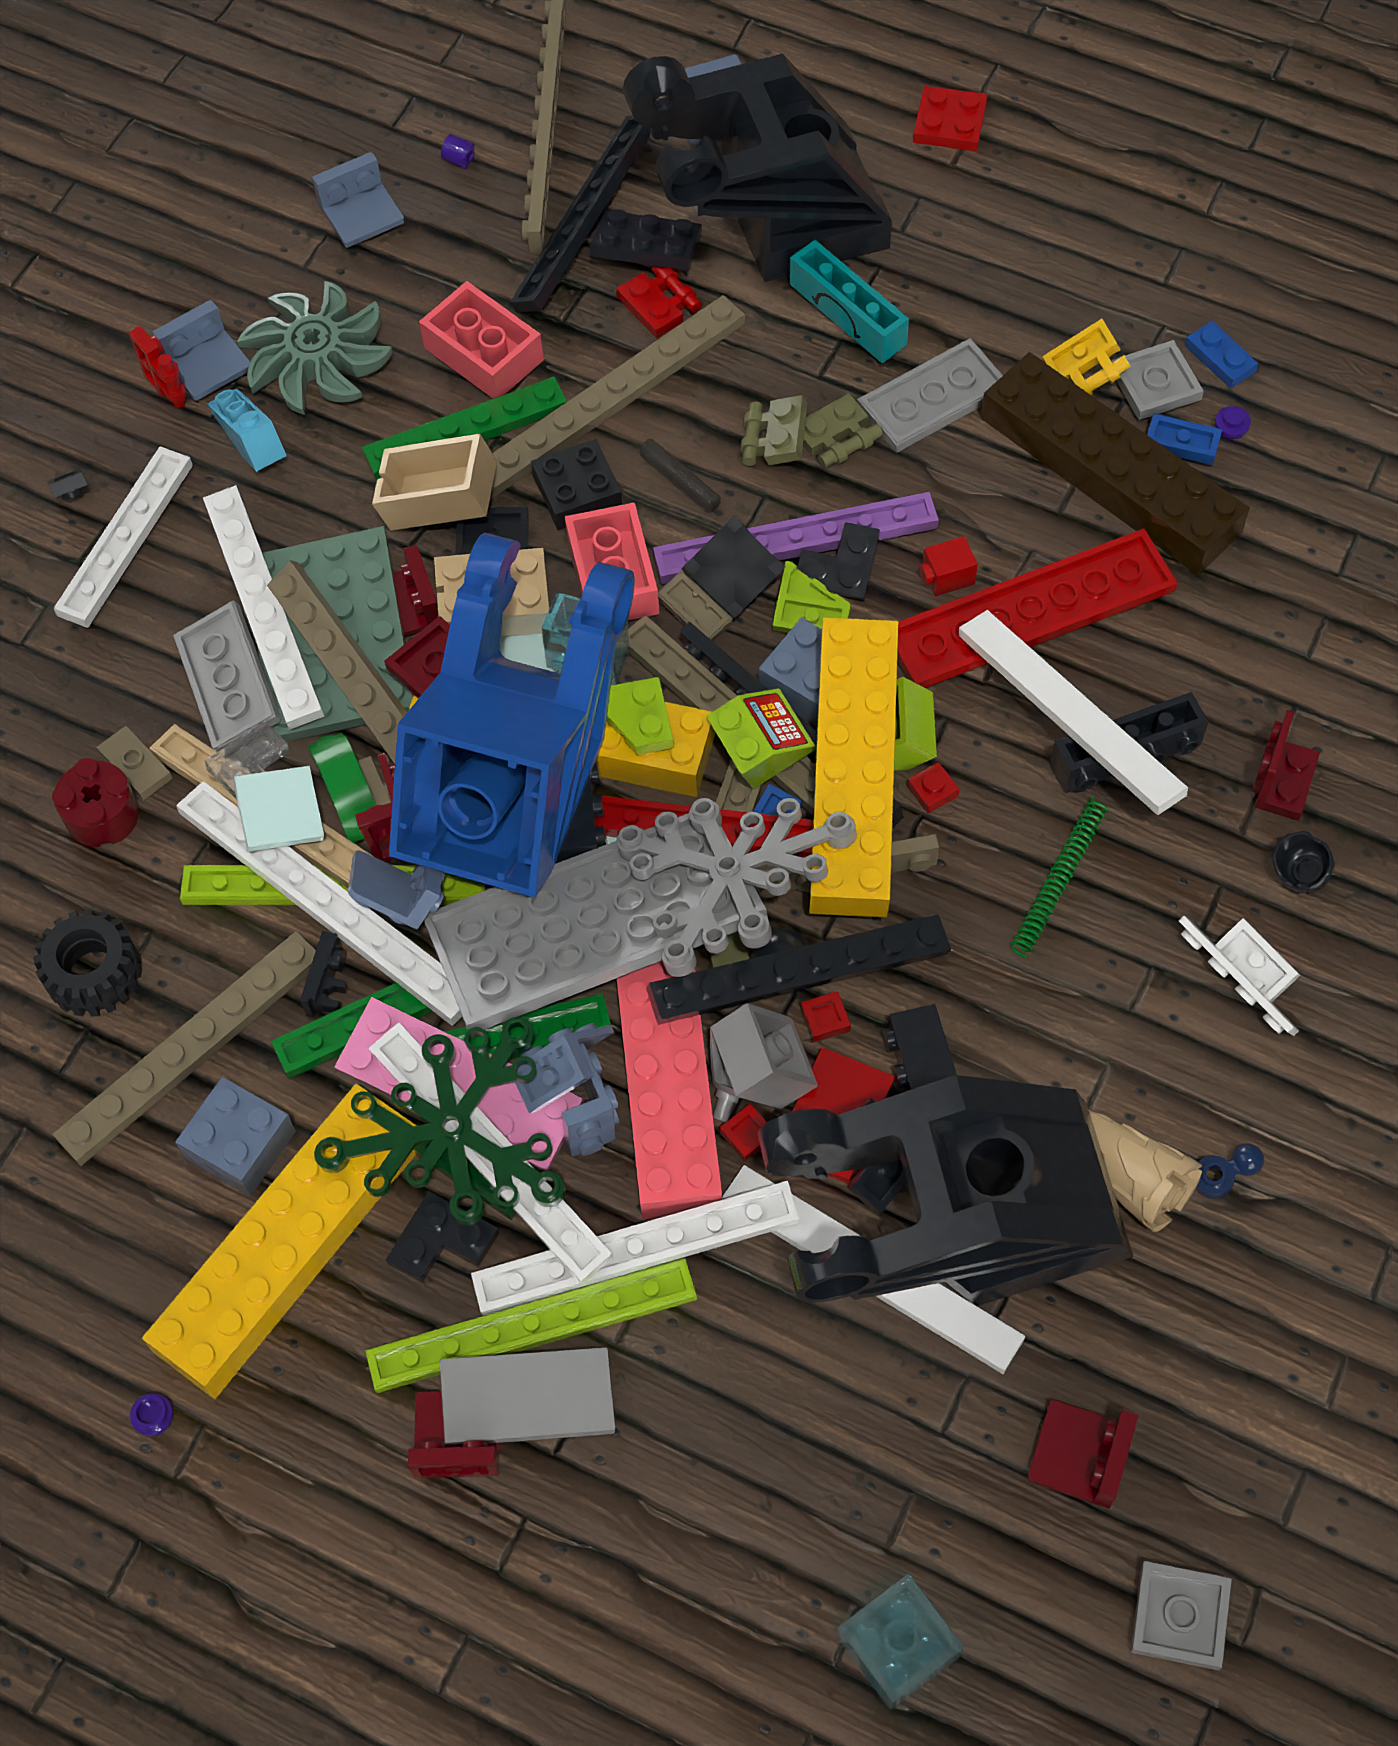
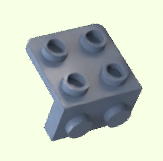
M358 850L352 857L348 894L360 906L373 908L389 916L394 922L406 924L417 930L428 913H435L443 900L444 892L441 891V883L445 872L417 864L410 875Z
M583 1042L579 1043L594 1077L582 1084L589 1102L562 1112L565 1144L571 1158L579 1154L583 1156L594 1154L604 1144L616 1140L615 1125L619 1123L615 1108H618L615 1094L610 1085L603 1086L599 1075L603 1073L599 1059L594 1051L587 1052Z

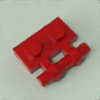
M653 265L652 271L657 275L656 278L651 280L642 272L617 287L616 292L617 298L657 339L684 322L681 310L687 307L692 313H696L701 309L702 303L696 298L697 293L689 285H684L678 279L679 275L673 268ZM670 289L675 296L669 299L663 292Z
M141 326L128 332L144 377L161 397L165 396L173 403L174 407H184L186 405L185 397L187 391L184 383L179 380L180 370L177 363L172 360L170 355L164 354V348L155 335L149 336Z

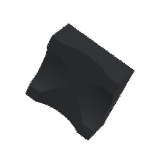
M597 439L531 461L534 481L544 497L557 531L566 528L565 516L623 505L621 489Z
M734 515L681 570L735 619L785 566Z

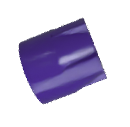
M449 134L442 145L441 158L466 169L472 159H474L475 144Z

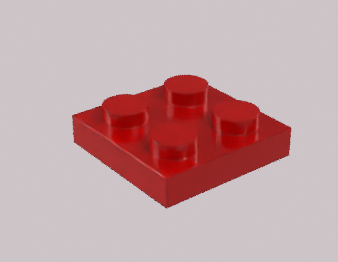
M924 86L913 133V143L977 152L988 94Z

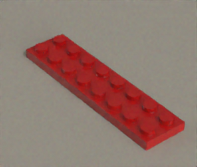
M1143 528L899 621L897 660L909 680L926 688L988 664L982 656L959 637V627L986 610L992 613L1025 644L1032 647L1175 592L1178 582Z

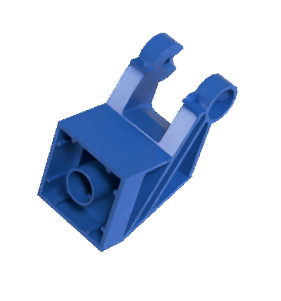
M484 532L473 546L465 571L464 584L457 591L440 674L398 723L389 856L535 898L552 873L561 846L604 741L616 642L623 632L629 616L634 594L635 577L634 572L628 569L601 562L594 565L584 586L581 600L569 617L572 629L561 673L512 661L501 654L500 638L503 611L511 601L517 582L511 577V565L515 561L521 545L516 540Z

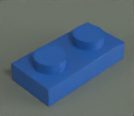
M1213 320L1186 338L1185 346L1230 389L1257 371L1259 363Z
M1154 413L1147 435L1180 458L1213 465L1222 429Z

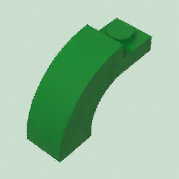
M342 733L323 736L316 743L308 745V749L330 796L341 827L347 839L354 843L364 839L358 827L355 814L375 806V802L346 736Z

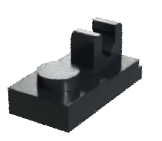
M326 931L321 933L300 999L306 1016L314 1017L315 1014L321 1015L322 1011L332 1013L341 1008L339 1001L331 1000L327 997V995H331L334 992L346 994L347 991L345 982L334 978L336 971H342L346 957V951L342 949L336 933Z

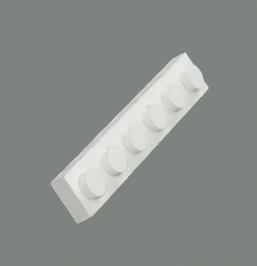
M161 446L158 448L53 608L58 617L87 628L90 626L192 468L193 464L190 457Z

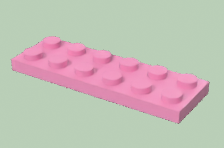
M371 997L334 1068L391 1096L392 1089L399 1083L371 1054L368 1048L399 1022L421 1046L428 1037L436 1034L445 1035L452 1041L456 1050V1058L450 1066L451 1077L458 1087L466 1093L476 1079L472 1054L467 1049L465 1042ZM436 1044L431 1048L430 1053L439 1055L444 1051L445 1046ZM514 1082L491 1087L477 1107L512 1145L526 1143L534 1134L541 1133L546 1135L553 1147L551 1156L544 1161H536L534 1159L527 1161L541 1170L549 1171L565 1140L562 1112L582 1105L584 1100L568 1092L540 1111L529 1113ZM402 1091L399 1093L397 1100L406 1102L411 1096L406 1091ZM543 1141L536 1142L532 1147V1151L543 1153L547 1148V1144Z

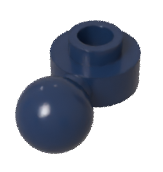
M1245 1143L1234 1149L1231 1159L1228 1161L1223 1157L1215 1155L1204 1157L1198 1162L1203 1167L1199 1168L1202 1174L1195 1189L1202 1196L1209 1199H1219L1226 1196L1233 1187L1235 1175L1252 1176L1262 1169L1264 1165L1262 1151L1256 1145ZM1215 1169L1221 1173L1222 1178L1218 1181H1212L1207 1177L1206 1173L1209 1170Z

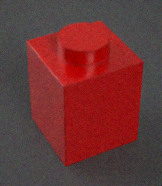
M965 536L924 548L923 563L919 564V572L923 583L930 585L936 597L975 585L978 564Z

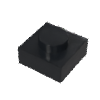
M80 468L47 481L54 498L61 495L63 500L83 493L81 487L87 485Z

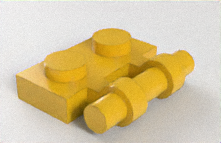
M1103 319L1098 320L1042 356L1046 364L1070 381L1073 380L1077 386L1091 396L1094 395L1092 391L1109 380L1113 383L1121 378L1119 374L1131 367L1124 355L1111 362L1109 357L1121 349ZM1099 363L1101 364L1103 369L1084 379L1083 373Z

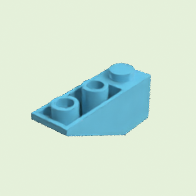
M237 388L222 391L216 395L214 400L207 403L208 408L243 459L256 472L287 456L272 421Z

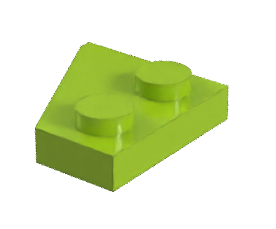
M790 561L785 562L773 621V631L789 633L801 617L822 629L823 618L849 619L851 603L838 594L829 592L826 586L815 578L812 580L797 569L794 563Z
M659 677L611 685L607 713L608 723L617 733L625 737L627 745L635 754L674 748Z

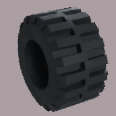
M85 910L84 915H79L77 911L68 913L70 918L64 921L61 917L54 921L56 926L52 930L49 928L44 930L42 935L45 940L37 941L35 947L38 955L34 956V965L37 968L36 974L54 1003H58L60 1008L66 1012L72 1010L76 1016L83 1017L85 1011H88L90 1016L94 1017L100 1016V1010L106 1009L108 1013L116 1010L113 1006L118 1001L124 1004L129 999L126 993L128 991L135 992L138 986L135 978H141L142 972L139 963H141L140 955L127 930L124 929L118 919L112 920L110 915L103 911L98 916L94 910ZM91 952L106 953L104 961L94 971L83 975L70 974L74 963L82 956Z

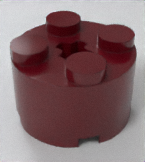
M93 758L80 759L74 767L65 772L59 779L52 793L55 808L71 837L82 845L100 847L99 844L112 842V844L118 843L125 839L137 824L139 812L134 792L122 770L109 762L97 761Z

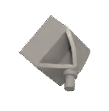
M746 1003L710 1027L711 1071L713 1084L717 1088L715 1096L718 1097L713 1118L727 1122L733 1103H738L739 1098L783 1109L818 1086L791 1017Z

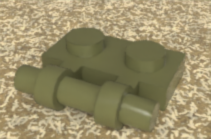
M848 393L806 417L803 447L811 457L823 450L825 453L818 456V461L823 468H826L833 463L839 465L846 461L848 455L858 449L865 450L873 445L874 440L883 435V432L878 424H874L867 429L865 428L868 425L869 416ZM847 436L850 437L848 440L842 443L838 442Z
M803 395L770 401L769 412L762 413L763 405L760 402H751L749 404V410L745 413L743 422L746 434L742 438L740 451L743 454L742 463L744 465H755L757 456L764 455L768 465L801 460L808 405ZM767 430L766 437L759 438L760 431Z

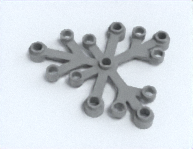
M701 798L692 804L689 817L693 829L698 833L705 834L714 856L686 849L679 833L680 824L678 817L673 812H663L655 819L658 834L666 842L647 837L645 831L635 825L622 828L617 836L616 844L622 858L630 861V868L636 879L646 880L656 872L683 864L709 872L713 880L698 906L677 914L669 910H663L653 917L652 922L655 932L662 938H669L675 935L677 931L684 929L679 939L669 942L662 952V960L666 971L672 976L682 977L690 974L695 969L697 960L693 947L702 931L705 948L710 953H720L728 947L729 941L726 931L723 927L718 926L713 914L726 890H729L741 917L738 923L741 942L749 948H760L766 945L772 937L769 920L765 915L755 910L744 883L767 889L772 895L780 896L787 893L791 887L787 871L805 875L810 881L817 882L823 880L828 874L826 859L822 855L812 854L802 858L792 854L827 842L834 848L850 846L857 838L853 818L846 813L836 812L827 818L824 826L785 840L793 824L800 821L802 812L800 804L796 799H783L777 805L778 819L762 847L748 854L755 840L765 832L762 815L757 812H749L742 816L740 819L742 832L729 851L719 828L722 824L719 806L708 798ZM787 810H794L792 813H784ZM667 823H673L668 827H663ZM757 823L754 827H748L750 824ZM647 864L646 867L638 869L640 865ZM765 864L777 867L769 872L755 869ZM813 866H821L819 869L816 870L810 869ZM776 880H784L779 884H773ZM664 922H671L667 926H660ZM714 937H721V939L716 942L710 941Z

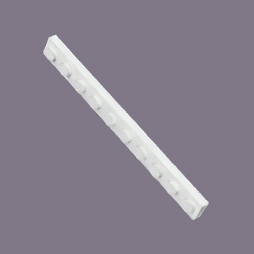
M203 781L176 805L179 814L329 931L336 933L338 938L451 1026L462 1017L440 962L371 909L356 903L345 889L289 846L247 852L239 808Z

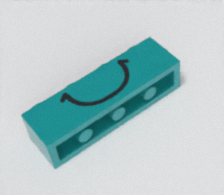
M814 240L790 257V285L881 363H884L907 345L909 318L819 242Z

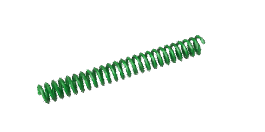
M1094 796L1089 798L1086 808L1083 809V814L1079 817L1080 820L1076 822L1073 832L1070 833L1067 843L1063 846L1064 849L1061 850L1060 856L1057 857V861L1054 863V867L1050 870L1051 873L1047 875V880L1044 881V885L1040 889L1041 891L1037 894L1038 898L1034 899V904L1030 907L1031 910L1027 912L1028 916L1024 918L1021 928L1017 931L1018 934L1014 936V941L1011 942L1012 950L1023 958L1028 957L1019 952L1014 947V944L1016 943L1024 951H1033L1032 946L1036 945L1035 939L1040 938L1038 933L1043 932L1042 927L1046 926L1045 921L1050 920L1048 915L1053 914L1052 909L1056 908L1055 903L1060 901V896H1063L1062 890H1066L1065 885L1069 884L1068 879L1073 877L1072 872H1076L1074 866H1079L1078 860H1082L1081 855L1086 853L1085 848H1089L1088 843L1092 842L1091 837L1095 836L1094 831L1098 830L1097 825L1102 823L1100 819L1105 818L1104 813L1108 812L1104 804L1093 801ZM1095 805L1101 806L1105 810H1101L1097 808ZM1091 810L1098 812L1101 816L1096 815ZM1088 816L1095 818L1098 822L1093 821ZM1085 822L1092 824L1095 828L1090 827ZM1082 828L1087 829V830L1090 831L1092 834L1087 833V832L1084 831ZM1079 834L1084 835L1088 839H1084ZM1076 840L1084 843L1085 845L1079 844ZM1072 846L1077 847V848H1079V849L1082 850V851H1078V850H1076L1075 848H1073ZM1069 852L1076 854L1078 857L1073 856Z

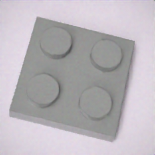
M1174 340L1125 355L1131 367L1119 374L1121 378L1116 381L1138 420L1151 417L1154 413L1160 414L1202 400L1204 391Z
M1143 1561L1131 1653L1219 1671L1223 1663L1232 1578Z

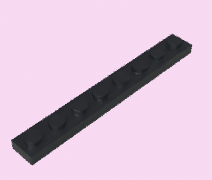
M633 115L626 116L509 302L516 312L541 311L547 305L553 290L563 279V274L571 261L577 256L578 250L586 237L592 232L593 226L601 213L607 208V203L615 190L620 187L621 181L628 169L635 163L638 153L649 140L651 128L641 126L634 120Z
M690 621L679 631L684 642L682 647L697 661L701 659L708 665V670L721 682H727L735 689L733 692L737 696L768 690ZM796 714L817 747V731ZM814 750L809 755L813 757L812 761L816 764V750ZM893 798L892 827L894 828L904 816L901 804Z
M939 914L692 972L682 977H671L650 982L646 989L657 1023L660 1025L944 956L950 952L951 947Z

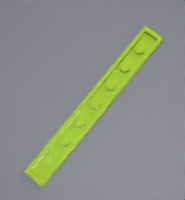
M184 865L180 894L182 905H296L246 865ZM417 865L392 866L411 875ZM320 870L322 873H324L326 876H328L330 879H332L335 883H337L339 886H341L348 892V888L346 886H344L343 884H341L340 882H338L337 880H335L334 878ZM445 872L441 883V891L444 892V896L440 905H449L486 891V884Z
M682 1258L368 1349L365 1352L376 1393L439 1376L440 1359L514 1354L697 1300V1295L686 1259Z

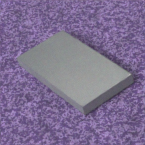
M969 338L858 398L857 403L867 413L871 424H878L883 432L882 437L897 453L981 407L984 392L1003 375L973 340Z
M233 600L173 635L213 750L223 755L282 721L238 603Z
M607 1347L440 1359L445 1447L462 1446L463 1442L473 1440L485 1441L489 1444L614 1434L615 1432Z

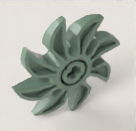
M324 281V299L321 312L318 314H313L309 299L301 294L290 292L275 294L268 297L269 304L291 323H284V321L276 317L264 318L246 328L237 340L239 348L260 349L252 358L247 373L252 393H255L279 377V388L284 402L291 410L300 414H305L306 391L311 380L316 379L320 395L327 400L334 402L357 400L363 397L362 392L338 371L343 370L354 377L369 375L380 369L389 360L393 352L391 346L369 345L376 337L381 325V314L377 302L374 301L350 317V309L344 291L338 285L328 281Z

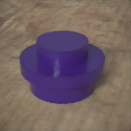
M1236 406L1222 408L1217 413L1215 419L1216 428L1222 429L1221 436L1228 440L1241 438L1248 432L1251 424L1249 414L1244 409Z
M157 1393L141 1396L133 1404L130 1411L132 1426L137 1432L145 1436H156L163 1433L170 1426L173 1419L171 1403L166 1397Z

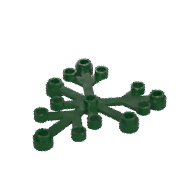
M514 1017L507 1020L501 1029L502 1041L490 1058L488 1054L490 1038L487 1032L481 1027H473L466 1032L464 1042L472 1054L476 1079L457 1105L450 1066L456 1058L455 1047L452 1041L445 1035L436 1034L428 1037L422 1045L421 1052L426 1064L433 1069L440 1109L419 1097L414 1087L409 1083L397 1084L392 1089L391 1098L397 1108L410 1110L429 1123L413 1127L378 1105L371 1093L366 1091L358 1092L351 1100V1108L356 1116L361 1119H370L389 1132L346 1142L336 1137L325 1138L315 1148L314 1157L316 1162L325 1172L337 1173L348 1165L351 1158L391 1150L380 1167L369 1171L364 1178V1186L372 1196L381 1197L389 1192L391 1180L416 1144L432 1141L419 1160L412 1161L406 1166L405 1177L411 1186L415 1188L425 1187L431 1180V1172L446 1150H448L455 1194L452 1196L449 1204L450 1211L454 1219L460 1224L472 1225L482 1218L485 1206L480 1195L472 1190L465 1145L492 1162L496 1181L493 1197L500 1208L509 1210L519 1203L520 1194L517 1187L513 1184L512 1176L531 1187L532 1195L539 1205L544 1207L558 1205L563 1200L566 1192L562 1178L553 1171H543L540 1173L522 1162L531 1159L544 1161L551 1156L553 1147L546 1135L541 1133L534 1134L526 1143L500 1148L473 1131V1124L470 1119L471 1114L491 1087L514 1082L528 1084L536 1078L537 1067L530 1057L521 1056L512 1065L506 1066L514 1053L525 1052L533 1045L535 1033L531 1023L522 1017ZM514 1027H522L524 1029L523 1035L517 1038L510 1036V1031ZM476 1035L484 1037V1042L480 1046H472L470 1044L471 1039ZM436 1044L445 1046L444 1051L439 1055L430 1053L431 1048ZM521 1065H530L532 1070L528 1075L521 1076L517 1073ZM402 1091L411 1092V1097L406 1102H399L397 1100L399 1093ZM364 1099L370 1100L371 1106L365 1111L357 1109L360 1101ZM455 1120L459 1122L458 1128L455 1131L447 1132L444 1130L445 1124L448 1121ZM543 1141L547 1144V1148L543 1153L532 1151V1147L536 1142ZM328 1147H336L337 1154L333 1158H324V1151ZM416 1168H423L425 1170V1175L420 1180L411 1179V1173ZM374 1178H384V1185L381 1188H371L370 1184ZM549 1180L555 1183V1187L551 1192L543 1193L540 1191V1186L544 1181ZM506 1189L512 1190L514 1192L512 1200L508 1202L499 1200L502 1191ZM466 1198L473 1200V1206L468 1211H461L459 1209L461 1200Z

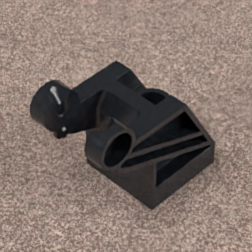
M784 54L688 78L683 65L677 59L667 56L649 58L630 70L624 80L623 93L636 122L641 126L651 128V134L655 140L663 139V141H667L668 137L702 139L696 148L680 151L667 146L657 158L655 170L667 200L676 206H694L698 217L703 215L711 217H736L764 282L789 276L790 257L814 240L819 242L840 261L890 248L892 219L882 198L876 193L858 155L857 144L847 123ZM713 140H722V155L717 143Z
M953 1075L839 1115L825 1109L799 1110L784 1114L767 1122L757 1133L765 1168L769 1174L775 1176L804 1175L808 1179L819 1177L821 1180L828 1179L827 1174L898 1160H901L918 1221L916 1225L873 1240H868L861 1236H839L833 1246L826 1251L818 1253L795 1251L789 1256L788 1264L798 1300L803 1302H826L849 1296L854 1300L946 1282L972 1304L980 1306L1134 1257L1087 1103L1076 1089ZM1021 1179V1181L1016 1185V1187L1008 1192L1010 1187L1015 1182Z

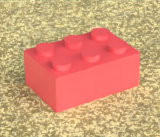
M468 281L419 321L424 348L493 399L505 395L544 361L541 334Z
M635 502L565 516L567 541L581 597L589 573L596 563L601 562L634 572V594L627 621L642 618L645 615L647 617L658 615V589Z

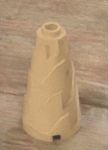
M1089 1110L1116 1199L1146 1227L1154 1232L1160 1231L1173 1220L1165 1212H1169L1174 1208L1180 1212L1189 1200L1202 1174L1199 1168L1203 1166L1190 1156L1188 1157L1168 1145L1157 1142L1126 1124L1121 1125L1103 1114Z

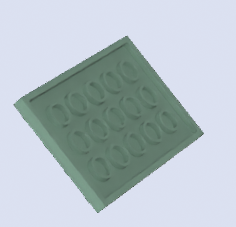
M381 526L263 552L272 579L290 560L299 562L408 712L414 694L386 669L384 660L405 644L385 527ZM285 612L324 717L291 730L289 729L258 648L261 665L282 719L281 722L269 728L273 744L365 725L366 723Z

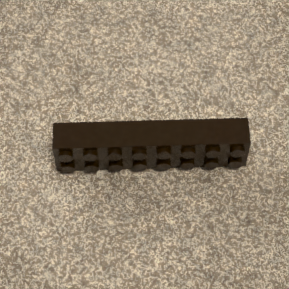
M1028 352L984 392L981 419L1135 531L1144 528L1154 545L1197 576L1243 533L1250 507L1031 352Z

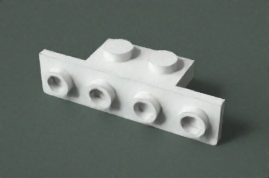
M1186 916L1179 920L1186 928L1181 933L1182 936L1196 950L1203 946L1213 956L1208 962L1219 974L1225 978L1230 973L1240 983L1235 990L1251 1006L1257 1001L1267 1011L1263 1018L1277 1033L1280 1034L1285 1029L1294 1036L1299 1032L1293 1023L1272 1002L1300 974L1244 918L1217 944H1214Z

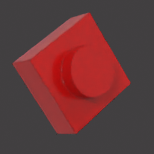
M939 762L907 779L908 789L927 814L959 797L960 789Z
M838 991L801 1002V1011L813 1043L851 1032V1024Z
M750 1103L720 1126L719 1130L724 1139L746 1162L761 1150L757 1133L767 1122Z

